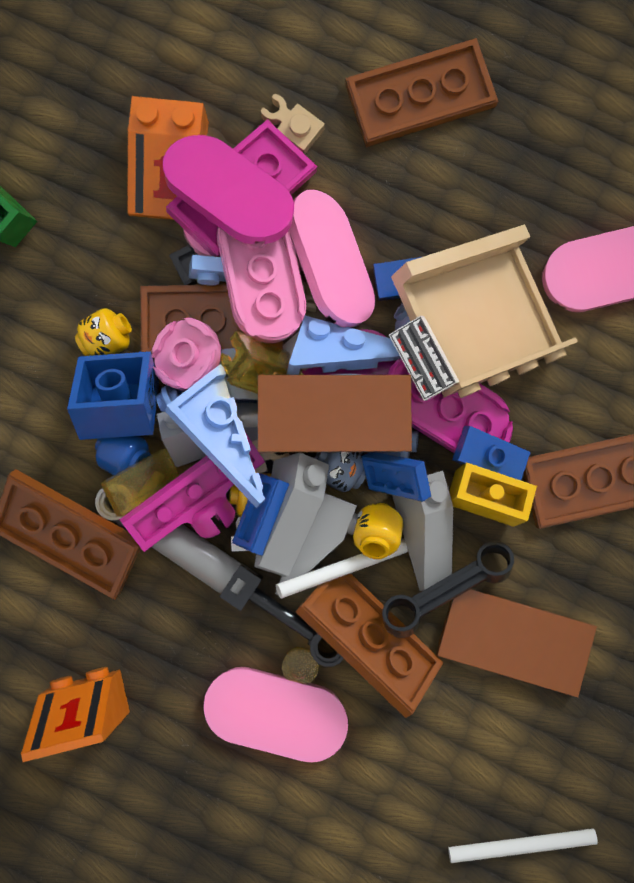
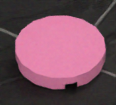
M183 318L185 320L173 321L166 325L158 334L152 348V358H155V367L153 366L155 375L163 384L180 391L189 389L216 368L221 361V345L217 334L209 325L193 318Z

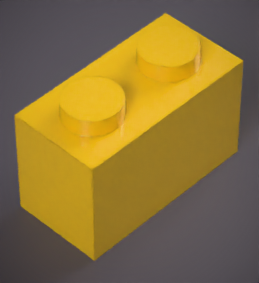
M466 462L455 471L449 493L453 507L514 527L528 521L537 486Z

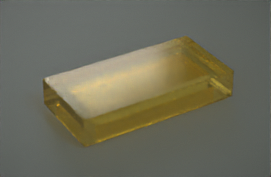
M160 449L100 484L116 516L123 517L177 478L179 473L167 449Z

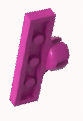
M246 434L251 448L249 455L255 470L265 461ZM206 456L119 520L143 552L184 523L191 524L199 536L211 538L221 533L211 520L213 516L221 520L226 528L231 525L235 518V510L226 497L227 491L234 484Z

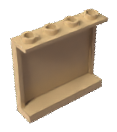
M525 224L408 261L391 276L410 321L419 316L425 317L460 382L443 391L444 398L457 392L460 398L471 395L481 390L479 384L488 381L489 386L496 385L511 378L509 372L515 369L518 375L539 367L537 361L543 358L546 364L566 356L565 348L578 342L576 337L561 342L520 251L519 246L530 238Z

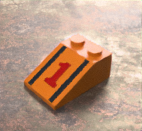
M132 96L128 125L129 216L174 220L166 212V206L177 195L167 186L163 171V158L168 148L176 141L192 135L207 136L209 121L204 103Z
M102 667L86 672V678L73 681L72 676H66L49 682L50 687L38 695L21 752L22 761L26 762L104 742L130 713L121 671L109 672L108 667Z

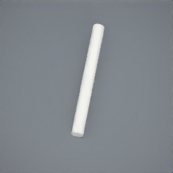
M405 538L401 539L398 550L383 559H372L361 553L276 584L277 593L282 599L407 553L408 549Z
M585 829L448 847L450 862L457 863L597 845L598 840L594 829Z

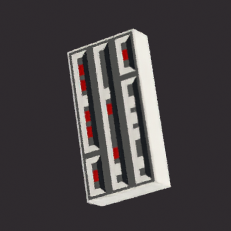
M419 316L389 334L424 401L460 383L424 316Z

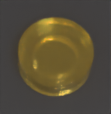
M295 647L288 651L282 663L283 675L287 680L306 685L311 683L317 676L318 663L313 659L310 649Z

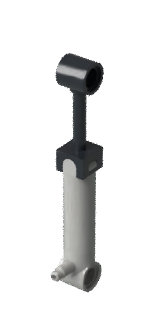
M154 471L146 479L138 492L132 487L122 484L104 486L95 498V506L98 513L103 518L112 520L127 530L119 519L151 497L158 489L163 475ZM117 492H120L125 498V506L120 512L114 511L111 507V498ZM181 524L152 546L153 549L220 593L219 597L241 611L247 601L250 600L309 640L307 644L310 646L311 655L318 664L325 667H333L344 659L336 651L332 653L322 652L318 647L322 637L297 614L257 588L263 579L262 575L246 564L239 563L185 525Z

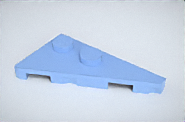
M305 315L290 358L287 374L299 375L301 368L322 367L323 373L335 372L338 369L359 370L377 368L378 362L394 361L401 357L391 338L350 327H340L332 322Z
M220 364L166 406L165 412L257 508L265 501L262 493L263 485L259 473H255L249 455L251 448L242 421L237 417V406L234 397H230L224 379L226 376L225 369Z

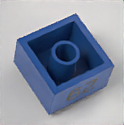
M151 351L78 357L67 410L79 440L153 435L159 380L153 369L155 365Z

